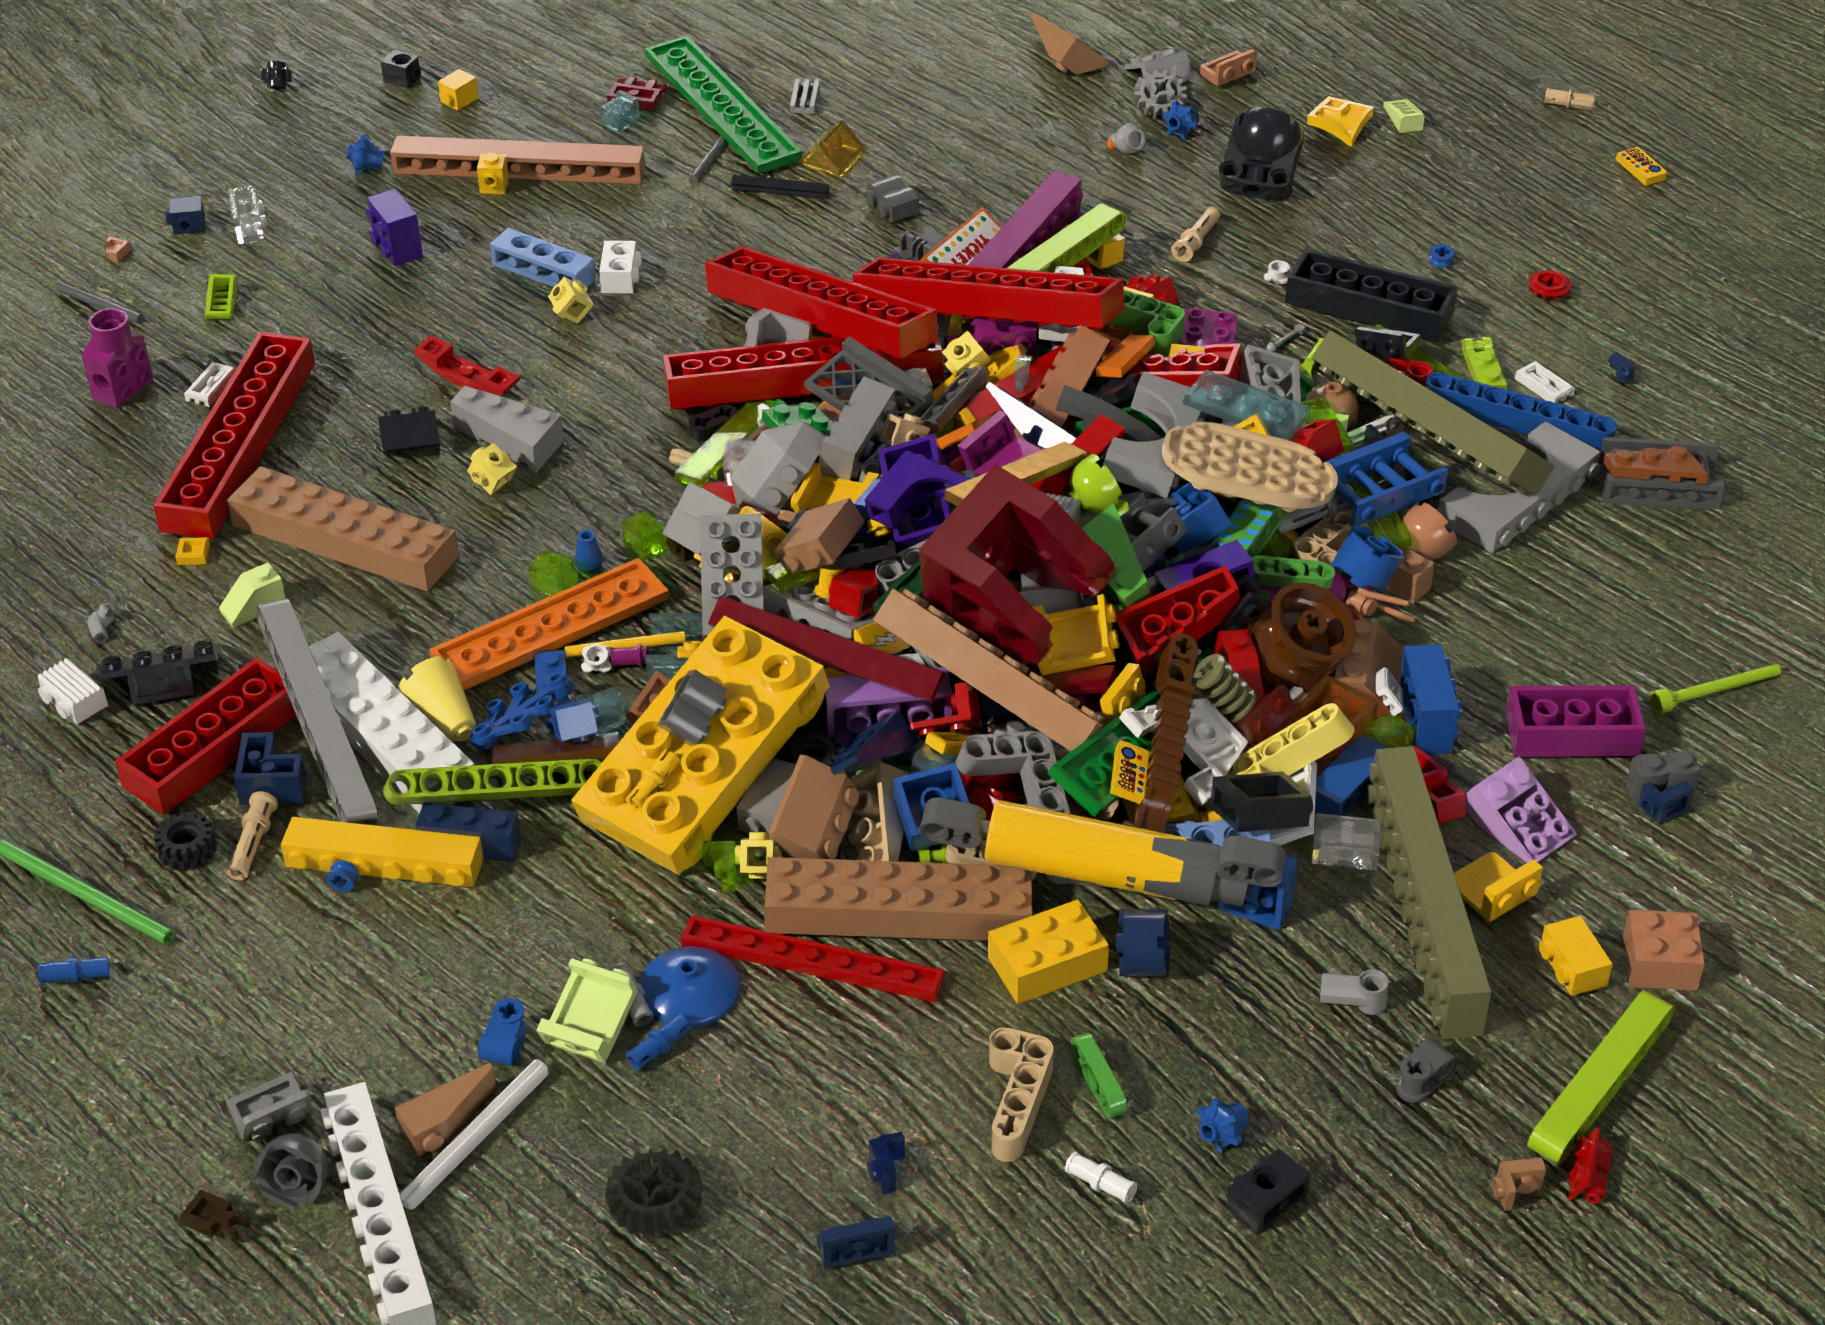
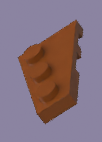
M1687 447L1645 448L1640 451L1618 450L1613 453H1605L1603 463L1614 477L1649 480L1653 475H1660L1668 478L1671 482H1680L1681 477L1696 478V484H1707L1708 473Z

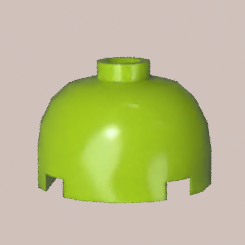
M1091 454L1079 462L1069 474L1068 483L1071 492L1067 495L1069 498H1077L1084 511L1097 515L1113 503L1115 507L1119 506L1124 500H1118L1117 498L1122 495V492L1106 465L1100 468L1096 463L1100 458Z

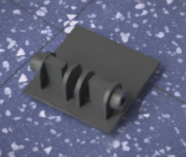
M929 229L918 236L913 235L910 231H902L898 237L900 246L893 249V252L898 251L900 257L906 260L920 261L923 256L943 241L945 237L933 229Z

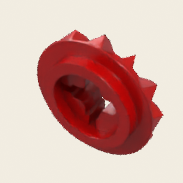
M1556 271L1536 272L1530 276L1528 281V290L1533 292L1535 297L1541 296L1544 300L1547 298L1553 301L1557 298L1564 299L1571 290V281L1565 275Z

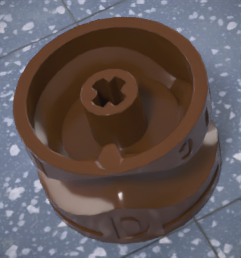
M1294 583L1282 588L1273 598L1272 609L1263 612L1249 629L1257 651L1261 677L1271 685L1286 692L1295 686L1303 688L1305 693L1319 688L1328 678L1329 674L1338 667L1353 649L1357 635L1354 619L1345 604L1330 591L1310 583Z

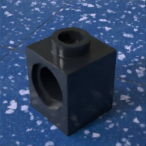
M393 49L380 61L383 82L408 89L421 77L419 59L416 55Z

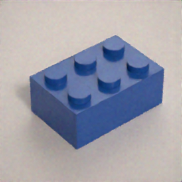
M1441 644L1404 646L1399 685L1403 689V712L1411 744L1416 745L1428 755L1452 754L1453 742L1458 741L1459 738L1457 719L1462 718L1461 700H1456L1455 678H1450V659L1448 656H1444Z

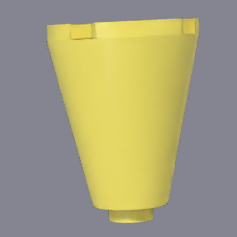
M436 656L415 665L411 669L413 675L408 680L403 677L398 690L448 739L459 742L469 739L470 735L473 734L472 730L476 726V722L452 661L450 659L445 661L441 656Z

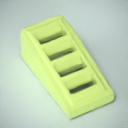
M1408 99L1384 102L1383 106L1399 133L1423 130L1425 116Z

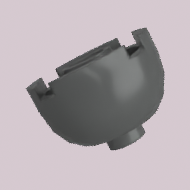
M299 1133L284 1134L271 1140L255 1160L253 1175L254 1179L256 1176L258 1177V1181L262 1185L260 1191L268 1199L282 1206L296 1207V1202H307L309 1204L315 1200L325 1185L329 1166L324 1150L315 1140Z

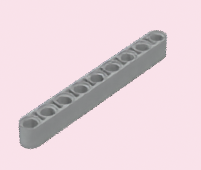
M289 599L257 605L256 613L260 628L340 822L365 825L377 822V810L374 800Z

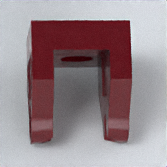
M996 464L919 549L924 599L930 603L928 607L932 605L954 618L952 625L956 621L979 635L976 641L982 638L1004 651L1002 656L1008 655L1019 658L1031 664L1040 663L1049 653L1053 646V643L1049 640L1053 626L1005 578L1012 568L1041 586L1076 590L1089 596H1095L1102 590L1116 572L1114 562L1106 551L1090 539L1056 500Z

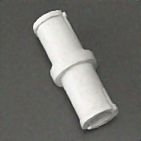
M1073 1152L1066 1162L1065 1172L1073 1174L1089 1183L1091 1189L1097 1192L1103 1190L1121 1199L1126 1204L1135 1196L1137 1183L1113 1172L1111 1166L1105 1163L1098 1164L1081 1156L1078 1152Z

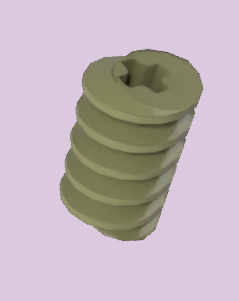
M1220 654L1209 655L1195 667L1193 677L1198 678L1196 687L1199 690H1203V695L1206 698H1211V703L1215 707L1219 706L1218 711L1222 715H1226V719L1230 723L1241 720L1254 707L1256 703L1255 691L1248 687V684L1241 679L1236 671H1233V667L1225 661L1223 656Z

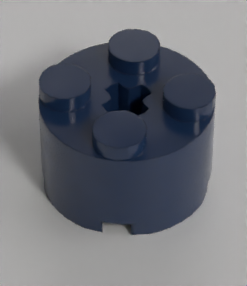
M1119 909V928L1123 929V933H1117L1116 935L1117 953H1123V956H1120L1119 959L1120 976L1168 975L1170 967V948H1168L1170 923L1168 910Z

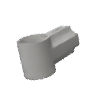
M1367 970L1359 976L1323 973L1320 1002L1354 1005L1365 1014H1380L1387 1007L1388 977L1378 970Z

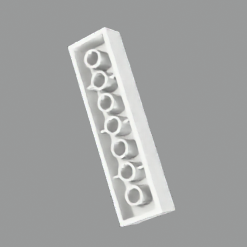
M339 632L309 646L349 743L386 781L391 773L400 769L474 765L450 739ZM457 778V785L461 789H471L472 786L468 779ZM432 779L424 781L425 787L429 791L436 792L440 790L439 784ZM395 781L392 783V787L398 793L403 794L408 791L407 786L403 782ZM444 802L435 804L452 805L456 802ZM410 804L420 814L423 804Z

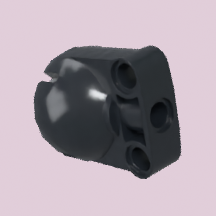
M1255 107L1247 110L1246 113L1242 112L1234 121L1224 160L1219 166L1221 188L1229 193L1265 200L1283 201L1289 198L1292 193V182L1304 143V132L1301 124L1296 120L1291 122L1288 114L1272 108Z

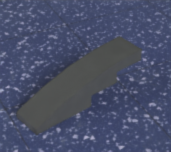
M1064 385L1056 410L1082 418L1081 428L1086 429L1103 414L1125 428V435L1121 438L1123 440L1149 442L1162 439L1148 426L1123 410L1093 395Z

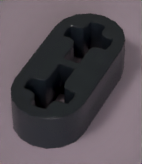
M722 404L693 416L689 420L691 438L705 441L734 429L738 425L736 407Z

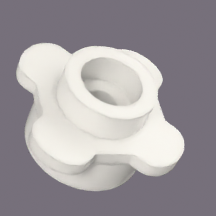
M1273 261L1269 264L1268 273L1264 274V279L1274 284H1287V277L1292 268H1290L1287 262Z
M591 644L584 647L582 650V655L584 656V663L581 665L582 670L585 673H591L592 671L609 672L612 668L609 662L611 648L601 644Z

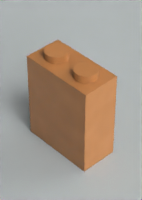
M850 498L807 510L775 549L774 554L789 576L832 564L865 521Z

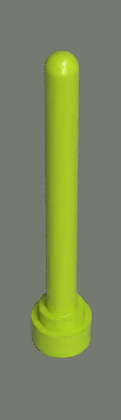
M1773 664L1674 692L1666 688L1654 690L1649 695V703L1654 713L1661 715L1671 712L1677 706V703L1778 676L1782 673V667L1779 664Z

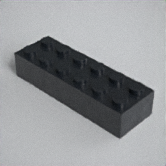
M1305 248L1287 277L1285 303L1323 314L1346 318L1350 321L1369 324L1373 327L1420 334L1424 340L1439 342L1454 314L1458 286Z

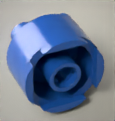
M1353 526L1331 564L1337 570L1352 576L1350 581L1354 585L1362 589H1366L1369 585L1376 590L1384 591L1402 562L1403 552L1381 535L1380 539L1370 536L1373 532L1372 530L1361 526Z

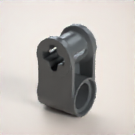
M1431 1039L1424 1040L1400 1064L1402 1078L1397 1083L1398 1096L1402 1100L1411 1103L1425 1100L1438 1086L1451 1078L1458 1066L1459 1058Z

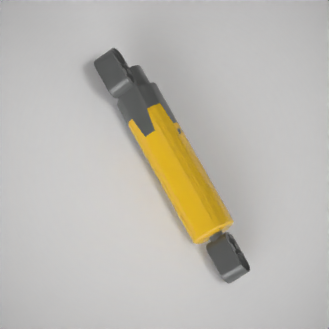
M931 798L926 802L920 825V834L925 839L937 843L971 849L979 846L982 839H985L984 857L990 863L1207 906L1210 900L1243 906L1248 884L1275 887L1281 883L1285 862L1284 848L1273 842L1243 836H1229L1223 841L1222 847H1220V845L1191 840L1186 837L1001 800L994 805L991 820H986L987 814L980 806L944 798Z

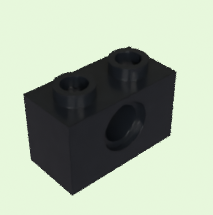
M1278 1148L1268 1157L1265 1155L1259 1158L1253 1168L1245 1175H1238L1230 1182L1227 1188L1226 1209L1258 1235L1307 1196L1310 1173Z

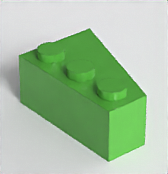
M1113 503L1081 529L1092 541L1101 546L1114 562L1116 568L1115 575L1102 590L1122 610L1150 598L1151 593L1145 574Z

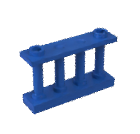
M1405 432L1326 461L1333 466L1338 476L1335 492L1353 507L1350 526L1352 527L1369 523L1413 505L1416 502L1443 493L1448 469L1442 467L1429 473L1408 455L1411 437ZM1401 463L1417 478L1406 481L1390 466ZM1379 472L1394 487L1383 490L1367 475ZM1356 481L1371 496L1361 499L1345 484Z

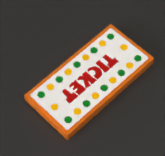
M982 207L923 256L920 261L968 265L1002 227Z

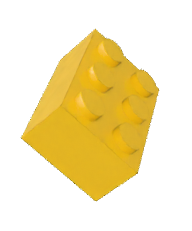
M1078 899L988 931V959L1017 1004L1108 971L1109 944Z

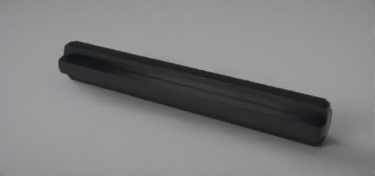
M733 175L730 182L731 189L739 191L827 199L830 194L829 184L741 175Z

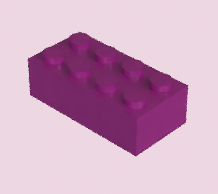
M1635 685L1510 686L1505 715L1514 757L1640 755L1646 729Z

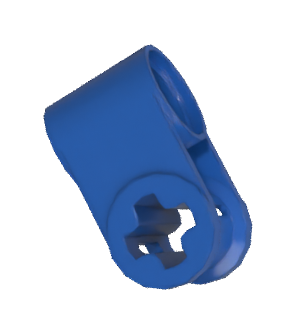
M506 998L495 1005L487 1028L480 1039L478 1048L479 1060L510 1066L516 1064L520 1047L527 1032V1026L523 1020L525 1011L523 1004L519 1000Z

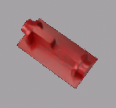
M1599 1127L1587 1137L1582 1136L1575 1145L1573 1154L1576 1156L1575 1165L1568 1177V1183L1571 1184L1569 1200L1581 1194L1586 1197L1588 1202L1597 1204L1605 1197L1608 1176L1604 1174L1609 1172L1613 1148L1608 1140L1599 1139Z

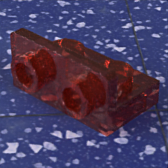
M1279 685L1270 694L1260 697L1251 711L1233 725L1248 741L1247 746L1254 747L1263 742L1296 710L1286 686Z

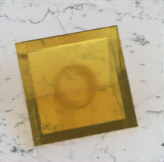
M842 119L822 133L802 154L800 160H798V164L842 176L863 154L865 146Z

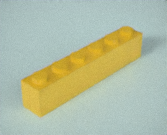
M299 817L291 818L281 843L285 867L329 872L335 861L343 860L352 863L358 869L359 876H374L453 886L474 887L483 862L481 839L476 836Z

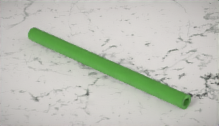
M6 839L0 840V855L165 945L170 944L174 939L175 932L169 927Z

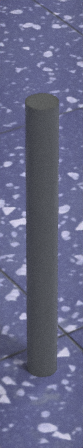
M722 135L719 136L689 177V181L698 183L727 144Z
M59 282L57 285L58 292L97 308L121 309L127 313L129 321L141 324L144 320L143 314L64 282Z

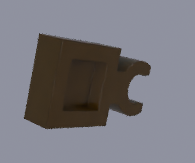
M204 1190L198 1192L180 1215L182 1225L210 1237H213L220 1230L223 1231L227 1240L233 1242L239 1240L237 1229L232 1227L238 1224L244 1227H249L250 1225L248 1215L240 1210L233 1211L230 1201Z

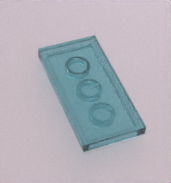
M1209 370L1203 372L1184 395L1183 404L1236 424L1258 413L1270 436L1288 441L1292 439L1308 418L1311 409L1309 406Z

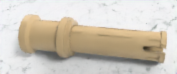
M1208 207L1193 227L1181 234L1180 240H1177L1171 247L1172 255L1178 261L1188 262L1192 259L1194 251H1197L1202 246L1204 236L1219 220L1220 212L1214 207Z
M258 791L252 793L249 799V811L242 817L243 831L230 866L227 869L228 876L235 880H245L248 877V872L261 836L270 829L271 822L269 819L271 814L276 811L278 801L267 792Z

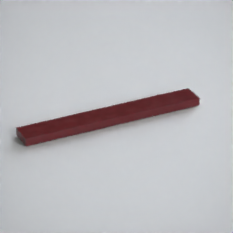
M719 596L708 622L714 628L723 616H726L820 665L930 703L934 702L945 675L942 671Z

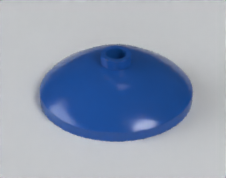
M697 946L680 947L657 956L644 969L639 984L642 985L645 991L643 996L653 1013L654 1019L666 1024L678 1013H681L690 1022L688 1025H691L692 1028L711 1024L724 1017L733 1008L740 993L739 974L734 964L723 954L715 950Z

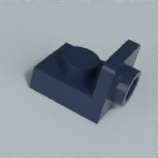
M1684 781L1675 786H1669L1663 792H1660L1648 782L1642 787L1639 806L1644 813L1661 825L1689 811L1694 787L1687 781Z

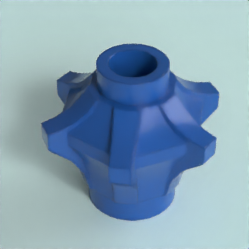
M1178 101L1172 102V108L1169 112L1162 114V118L1166 120L1168 126L1166 133L1168 135H1179L1182 140L1188 139L1190 130L1197 128L1199 114L1197 110L1191 105L1185 107Z
M363 134L354 145L349 144L346 158L351 159L357 174L367 169H381L384 149L378 148L377 145L369 140L367 135Z
M1215 1098L1212 1100L1211 1107H1198L1197 1114L1201 1119L1199 1126L1201 1139L1206 1142H1212L1219 1153L1226 1152L1229 1144L1240 1145L1242 1141L1241 1133L1249 1124V1114L1243 1105L1237 1102L1225 1104L1221 1099Z

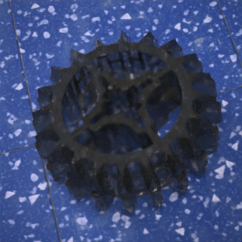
M665 1146L660 1152H654L651 1147H649L645 1154L635 1150L633 1159L623 1156L622 1166H614L612 1176L608 1177L606 1183L607 1192L605 1193L609 1213L612 1218H616L619 1228L627 1226L630 1235L640 1230L643 1238L649 1232H654L658 1239L662 1231L667 1230L674 1235L675 1226L686 1228L688 1219H695L697 1208L701 1207L703 1192L700 1173L697 1167H692L690 1158L682 1159L678 1150L669 1155Z

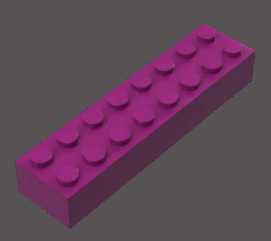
M1053 171L968 265L1008 268L1050 239L1051 235L1057 234L1066 228L1067 225L1082 216L1080 203L1083 198L1081 179Z

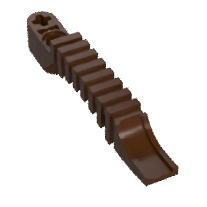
M1176 634L1165 647L1160 657L1155 682L1156 689L1161 695L1156 704L1158 712L1154 720L1158 722L1154 726L1153 733L1156 734L1151 741V746L1154 747L1149 752L1150 763L1147 769L1145 797L1140 804H1137L1134 827L1165 833L1168 815L1176 796L1174 793L1179 784L1177 776L1181 772L1182 765H1180V762L1184 755L1182 749L1187 739L1184 736L1188 732L1189 725H1187V722L1191 715L1189 709L1193 703V698L1190 697L1195 690V686L1191 685L1198 651L1196 641L1188 634Z

